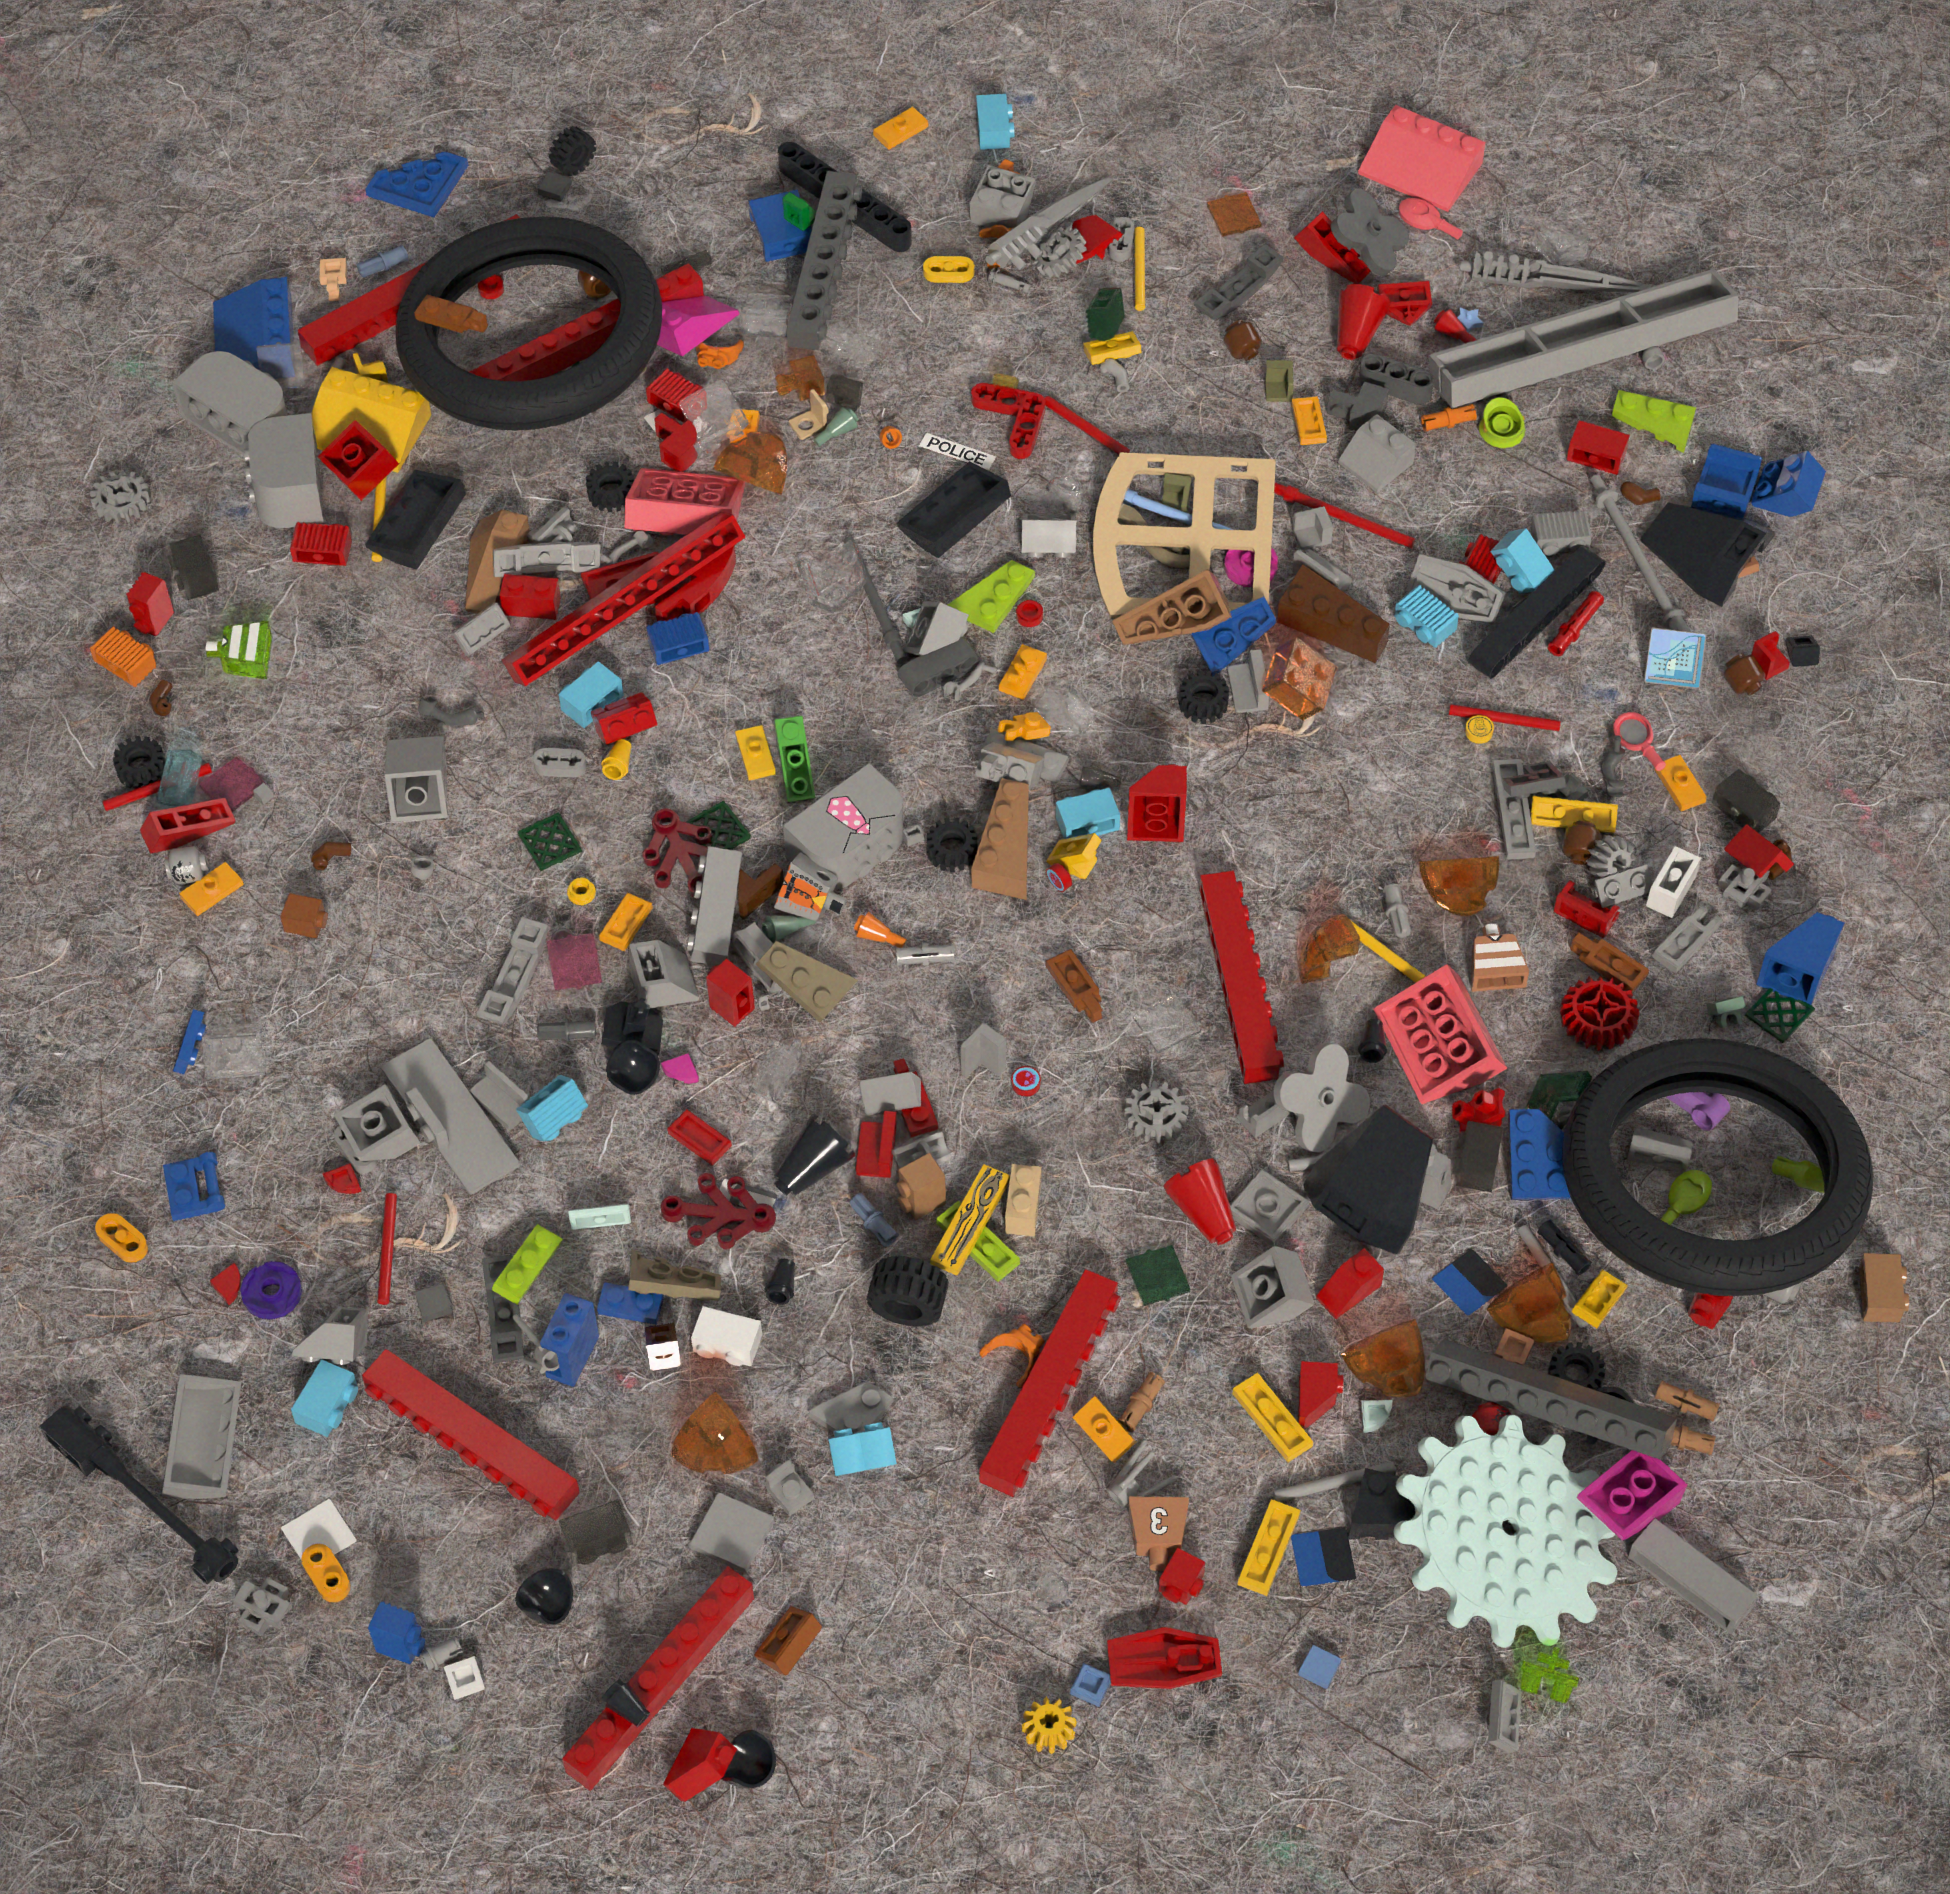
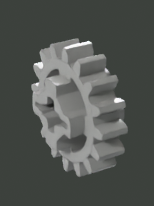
M1068 226L1064 230L1060 227L1058 232L1054 233V231H1051L1050 237L1042 238L1043 243L1037 246L1043 254L1037 260L1034 259L1033 263L1042 275L1046 274L1048 278H1051L1053 274L1059 277L1061 272L1064 271L1067 274L1069 273V267H1076V261L1084 258L1081 253L1087 250L1084 246L1086 241L1077 229L1073 230L1071 226Z
M121 470L119 475H115L112 471L110 472V478L101 476L102 483H94L95 491H90L93 510H96L98 517L104 516L106 522H109L112 518H115L116 523H119L121 518H125L127 522H130V516L140 517L139 510L146 511V503L150 502L147 483H144L142 476L136 478L135 472H131L127 476L124 470Z
M1153 1081L1152 1087L1149 1088L1142 1083L1140 1092L1133 1089L1131 1091V1098H1126L1124 1118L1127 1119L1128 1129L1134 1128V1136L1136 1137L1144 1134L1145 1142H1148L1151 1137H1155L1156 1142L1160 1143L1163 1136L1171 1141L1172 1132L1180 1135L1182 1126L1187 1125L1189 1107L1185 1105V1095L1178 1096L1177 1087L1171 1091L1168 1090L1167 1082L1162 1087H1158L1157 1082Z

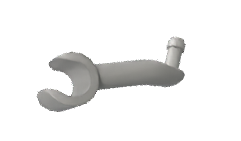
M637 531L633 539L616 547L609 557L602 555L601 561L605 562L606 566L615 564L619 557L630 548L639 545L642 550H647L654 545V540L644 531Z
M984 661L980 662L973 672L959 685L956 682H947L943 687V697L946 698L947 694L955 693V701H958L960 693L975 683L983 670L994 674L997 668L985 665Z

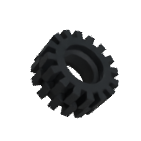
M570 126V129L565 128L563 130L564 134L559 133L557 135L559 137L558 140H553L554 147L549 149L551 152L549 159H551V164L564 174L576 176L578 175V170L583 172L585 170L584 166H589L590 164L588 162L589 159L594 158L592 152H596V147L594 146L596 142L579 127Z
M604 462V467L598 464L596 465V470L592 468L589 471L590 475L586 477L588 500L592 502L593 507L596 508L598 506L600 511H604L605 508H607L608 512H612V508H616L617 512L621 511V506L625 507V498L634 482L632 471L627 469L624 464L619 467L618 462H613V466H609V462ZM609 483L620 485L619 488L611 491L601 489L602 486Z
M1197 671V676L1191 673L1188 675V679L1184 678L1182 680V685L1180 684L1179 705L1181 713L1184 712V716L1187 719L1192 716V722L1196 723L1197 719H1201V724H1206V719H1209L1210 723L1215 722V716L1220 719L1223 717V713H1226L1229 701L1228 685L1226 686L1224 678L1220 680L1219 674L1216 673L1212 677L1211 671H1207L1206 675H1202V671ZM1205 692L1213 695L1214 699L1208 702H1201L1193 696L1197 693Z
M135 736L136 741L133 742L131 738L126 739L127 745L121 742L118 745L119 750L115 749L113 763L120 782L122 784L125 783L126 787L130 789L132 785L137 789L140 788V785L145 786L151 782H156L157 778L162 780L164 778L163 772L167 771V763L162 747L158 745L156 740L150 741V737L145 736L144 740L141 741L140 736ZM136 759H150V762L143 767H130V764Z
M954 817V822H950L949 818H944V824L940 820L937 821L936 827L932 825L929 833H927L928 859L933 861L935 867L940 864V870L945 871L946 867H950V872H955V867L962 871L964 870V864L969 867L972 865V860H975L978 851L977 833L974 832L972 825L968 827V822L965 820L960 824L959 818ZM955 839L961 841L963 846L957 850H947L941 844L946 840Z
M1572 1342L1567 1343L1566 1349L1560 1346L1557 1353L1554 1352L1552 1355L1548 1374L1593 1390L1601 1388L1606 1370L1604 1368V1359L1599 1360L1601 1354L1598 1351L1591 1353L1593 1347L1590 1345L1583 1349V1343L1577 1342L1575 1348H1573ZM1570 1364L1581 1365L1587 1370L1588 1377L1581 1381L1573 1380L1565 1374V1368Z

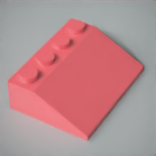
M1395 105L1383 121L1358 170V174L1411 197L1425 200L1433 206L1448 212L1483 164L1486 142Z
M640 468L625 498V528L633 529L635 532L655 531L662 535H673L674 533L687 535L720 512L733 514L737 521L746 478Z
M1448 964L1373 1009L1378 1020L1382 1021L1384 1032L1421 1104L1482 1084L1507 1069L1460 975Z

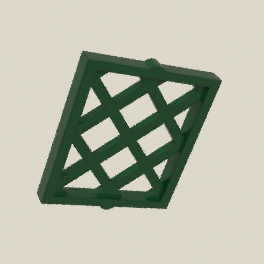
M725 801L707 810H703L702 813L686 821V823L693 824L703 818V825L707 826L709 819L718 821L716 828L709 827L711 832H715L714 838L710 842L712 844L711 847H715L717 844L725 846L722 849L733 850L736 846L751 839V835ZM721 809L720 816L710 815L711 813ZM725 811L731 818L724 817ZM722 821L732 823L730 830L720 829ZM735 825L738 826L741 832L734 831ZM719 833L729 834L727 841L717 840ZM733 835L742 836V838L735 842H731Z
M559 812L517 831L519 838L540 871L557 863H562L564 860L582 852L581 847ZM555 821L553 828L544 826L545 824ZM559 823L561 824L564 830L557 829ZM538 829L535 836L526 834L530 831ZM542 830L551 832L549 839L539 837ZM555 833L564 835L562 842L553 840ZM568 837L570 838L573 845L566 843ZM526 839L533 840L531 847ZM537 841L547 843L544 850L535 849ZM551 844L560 846L557 853L548 851ZM564 847L573 849L572 851L562 855ZM535 853L542 854L540 861ZM546 856L555 857V859L544 863Z
M1769 988L1745 1013V1016L1761 1027L1763 1031L1768 1032L1784 1043L1815 1011V1008L1799 999L1797 1000L1792 997L1780 998L1777 991L1774 992L1775 998H1767L1773 992V989ZM1780 1002H1790L1792 1010H1782ZM1795 1002H1799L1800 1004L1805 1006L1806 1009L1796 1010ZM1762 1003L1763 1011H1754ZM1766 1003H1776L1777 1010H1767ZM1792 1014L1794 1022H1784L1783 1015ZM1797 1014H1805V1015L1798 1021ZM1754 1015H1764L1765 1023H1762ZM1768 1015H1778L1779 1022L1769 1023ZM1770 1027H1780L1781 1035L1776 1033ZM1785 1027H1792L1787 1033H1785Z

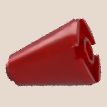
M1350 284L1346 286L1345 290L1341 289L1339 293L1337 351L1344 359L1354 360L1363 355L1389 311V298L1383 292L1381 296L1374 293V287L1363 284Z
M1210 1158L1188 1167V1172L1183 1175L1177 1173L1166 1181L1163 1185L1166 1194L1209 1243L1216 1242L1219 1246L1234 1238L1232 1233L1236 1231V1225L1220 1167L1216 1160Z

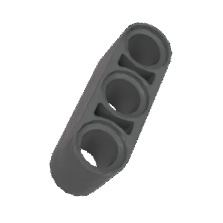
M1373 353L1367 354L1361 359L1359 374L1361 385L1367 382L1389 389L1390 396L1414 404L1422 405L1431 400L1434 377L1429 371Z
M960 637L954 643L907 662L899 669L898 677L912 696L920 697L945 685L947 682H951L973 671L980 663V658L967 640Z

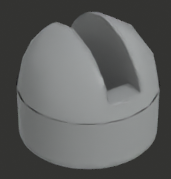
M1652 346L1644 350L1642 360L1647 369H1656L1663 365L1665 357L1658 347Z
M427 856L414 857L411 860V873L413 877L423 881L431 877L434 861Z

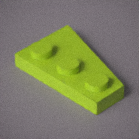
M1618 390L1612 417L1638 430L1645 429L1655 434V439L1661 442L1666 440L1676 445V450L1684 453L1696 407Z
M1011 560L947 605L968 614V622L994 633L1035 578V570Z

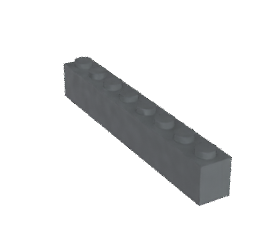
M1443 1339L1431 1351L1426 1374L1427 1380L1657 1459H1661L1671 1446L1677 1421L1675 1417Z

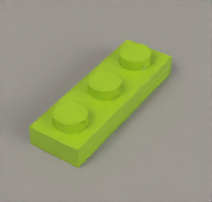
M959 1200L936 1218L937 1225L945 1232L961 1205ZM985 1226L970 1256L999 1282L1020 1265V1258Z
M537 1224L494 1282L492 1291L518 1305L560 1247L563 1239Z

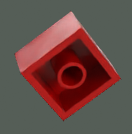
M356 420L317 456L361 501L399 465L387 449Z

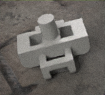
M1732 864L1721 876L1718 883L1719 887L1724 890L1723 897L1726 899L1731 897L1738 902L1737 906L1740 908L1748 905L1758 910L1765 899L1769 898L1772 893V889L1763 884L1768 878L1769 870L1763 877L1755 879L1753 869L1744 867L1741 870ZM1739 885L1747 891L1744 892L1741 889L1737 888V886Z
M268 1577L261 1587L246 1580L232 1600L237 1608L244 1611L238 1620V1624L243 1628L247 1627L253 1630L259 1636L264 1634L269 1625L279 1628L285 1614L292 1609L291 1603L286 1601L289 1595L288 1587ZM271 1589L278 1591V1594L272 1592ZM252 1594L253 1596L250 1601L246 1602L249 1595ZM273 1603L268 1612H266L270 1604ZM253 1616L259 1618L260 1621L253 1619Z

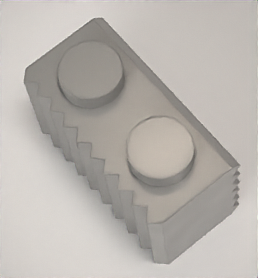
M1578 510L1577 512L1567 511L1566 513L1563 511L1561 513L1551 512L1550 514L1540 513L1539 515L1535 513L1532 517L1531 536L1545 555L1551 556L1558 552L1574 553L1581 546L1587 549L1590 548L1592 536L1585 510Z

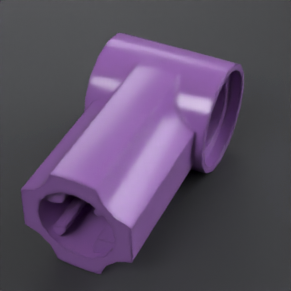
M1690 1092L1666 1097L1689 1112L1694 1123L1706 1131L1712 1130L1730 1111L1729 1102L1719 1093Z

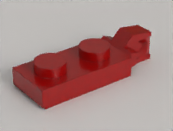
M904 1058L893 1061L895 1074L909 1072ZM921 1081V1106L900 1110L910 1138L939 1129L937 1119Z

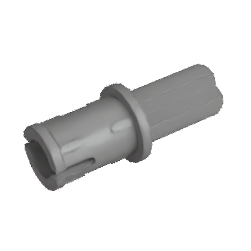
M1389 884L1382 890L1387 905L1386 916L1391 920L1394 935L1399 939H1403L1411 933L1407 918L1408 907L1403 902L1400 885Z

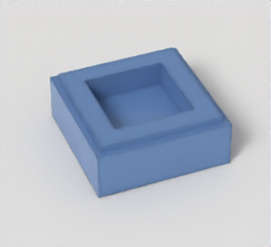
M1312 1645L1299 1670L1298 1676L1328 1689L1342 1659Z
M1083 1663L1070 1689V1694L1100 1707L1111 1684L1110 1674Z

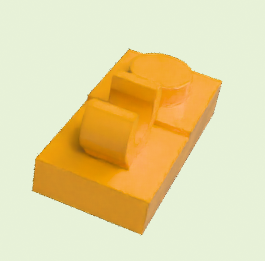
M1022 644L999 684V691L1024 700L1047 661V653Z

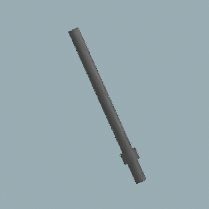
M847 537L843 541L885 634L883 639L886 646L892 650L897 663L903 664L907 661V657L901 646L902 639L899 632L895 631L854 538Z

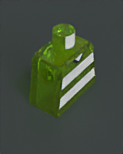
M269 621L224 627L222 641H207V658H220L223 671L226 674L267 679L273 639Z

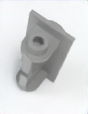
M1643 864L1594 880L1595 887L1591 888V892L1595 899L1599 898L1601 908L1647 894L1652 886L1648 865Z

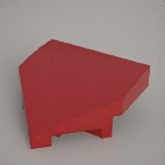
M1097 215L1073 221L1072 229H1077L1086 241L1084 246L1087 248L1085 252L1081 253L1084 258L1077 260L1076 263H1081L1095 255L1103 260L1108 245L1113 243L1114 239L1118 241L1123 234Z
M1429 281L1378 284V295L1381 296L1383 292L1390 300V308L1387 315L1408 326L1413 325L1432 307Z

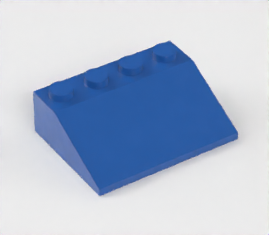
M287 277L261 279L213 302L215 351L228 352L243 361L247 360L256 369L263 373H269L273 378L295 376L292 299Z

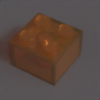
M1295 637L1275 649L1262 691L1303 721L1324 710L1337 666L1301 639Z

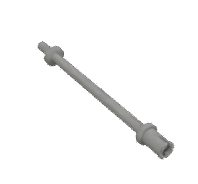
M1599 474L1592 476L1590 481L1598 493L1595 503L1599 508L1606 507L1665 613L1663 618L1665 626L1671 630L1691 632L1684 620L1685 614L1682 610L1674 608L1615 501L1618 499L1617 491L1615 489L1608 490Z

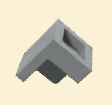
M1324 506L1294 514L1292 531L1301 550L1332 543L1333 525Z

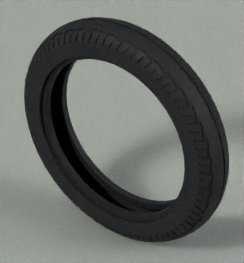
M540 216L511 219L484 226L469 234H465L442 248L421 267L410 282L398 309L395 329L396 347L401 365L412 385L427 401L444 413L460 421L489 429L518 431L547 428L564 424L571 420L574 421L589 413H593L622 394L639 377L654 353L660 337L662 301L656 280L646 262L631 246L613 233L583 221L562 217ZM529 265H558L586 272L605 283L621 303L620 314L612 333L596 352L568 370L545 378L527 381L493 380L477 376L460 368L449 360L438 347L440 327L417 320L414 313L427 294L455 302L462 294L480 281L509 269Z
M1710 1038L1678 1039L1657 1043L1622 1057L1599 1073L1581 1093L1570 1113L1563 1137L1562 1160L1567 1189L1578 1213L1591 1232L1608 1250L1634 1269L1662 1283L1691 1292L1717 1296H1751L1775 1292L1797 1285L1822 1272L1842 1256L1860 1232L1871 1204L1873 1167L1869 1148L1857 1121L1845 1103L1827 1084L1807 1069L1779 1054L1746 1043ZM1690 1092L1719 1093L1738 1097L1772 1111L1795 1128L1805 1139L1815 1154L1821 1168L1824 1181V1196L1806 1218L1774 1235L1749 1240H1721L1698 1236L1660 1220L1633 1198L1615 1170L1610 1152V1139L1615 1130L1630 1114L1640 1107L1663 1097Z

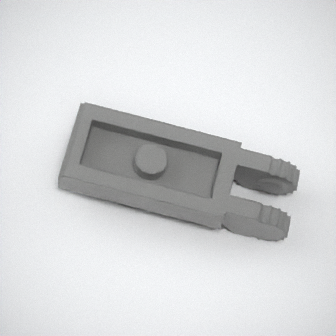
M1702 905L1654 951L1653 958L1676 974L1719 928L1723 919L1717 915L1706 926L1702 925L1700 921L1708 913V908Z

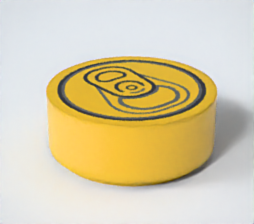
M1477 715L1467 721L1465 734L1470 741L1482 744L1492 738L1494 724L1488 717Z

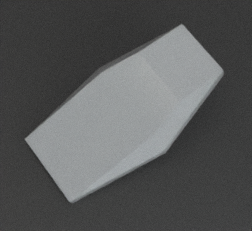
M1419 554L1406 591L1410 592L1417 585H1421L1422 588H1425L1426 591H1429L1430 594H1433L1434 597L1445 603L1447 607L1458 613L1459 618L1484 622H1495L1505 596L1504 591L1467 565L1425 554Z

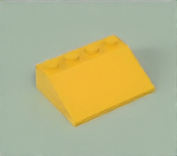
M331 367L320 386L311 412L317 448L324 450L356 420L396 459L399 465L392 471L398 473L431 417L429 401L417 391Z

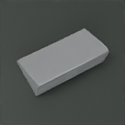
M912 1072L860 1081V1090L867 1115L921 1106V1078Z

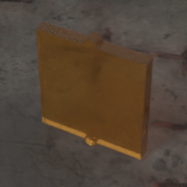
M1247 192L1233 196L1225 195L1224 198L1207 202V207L1222 237L1236 233L1243 234L1244 231L1262 227V223Z

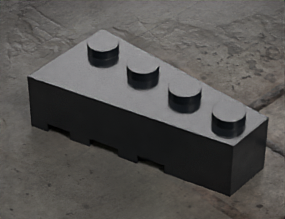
M1365 1468L1348 1539L1375 1537V1540H1388L1389 1537L1395 1538V1525L1400 1521L1411 1520L1415 1516L1414 1504L1397 1491L1396 1481L1400 1476Z

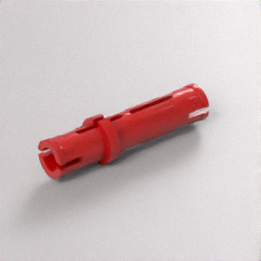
M1591 591L1570 619L1561 624L1558 629L1559 633L1548 644V650L1551 654L1557 657L1562 656L1568 646L1578 640L1580 631L1604 603V597L1599 592Z

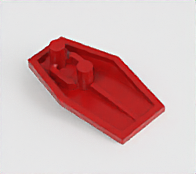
M1161 1627L1107 1640L1111 1686L1173 1689L1222 1676L1218 1638Z

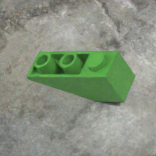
M803 716L776 719L774 721V729L787 802L815 799Z

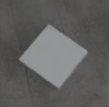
M1261 1168L1230 1204L1236 1222L1271 1246H1275L1309 1207L1310 1201Z
M718 1492L690 1542V1549L747 1573L775 1521L774 1516Z

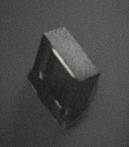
M833 373L827 385V403H835L857 410L861 406L863 383L846 378L842 374Z

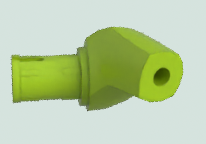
M1777 1156V1159H1774L1772 1164L1773 1174L1794 1180L1798 1187L1824 1193V1181L1819 1165L1809 1160L1797 1162L1783 1156Z

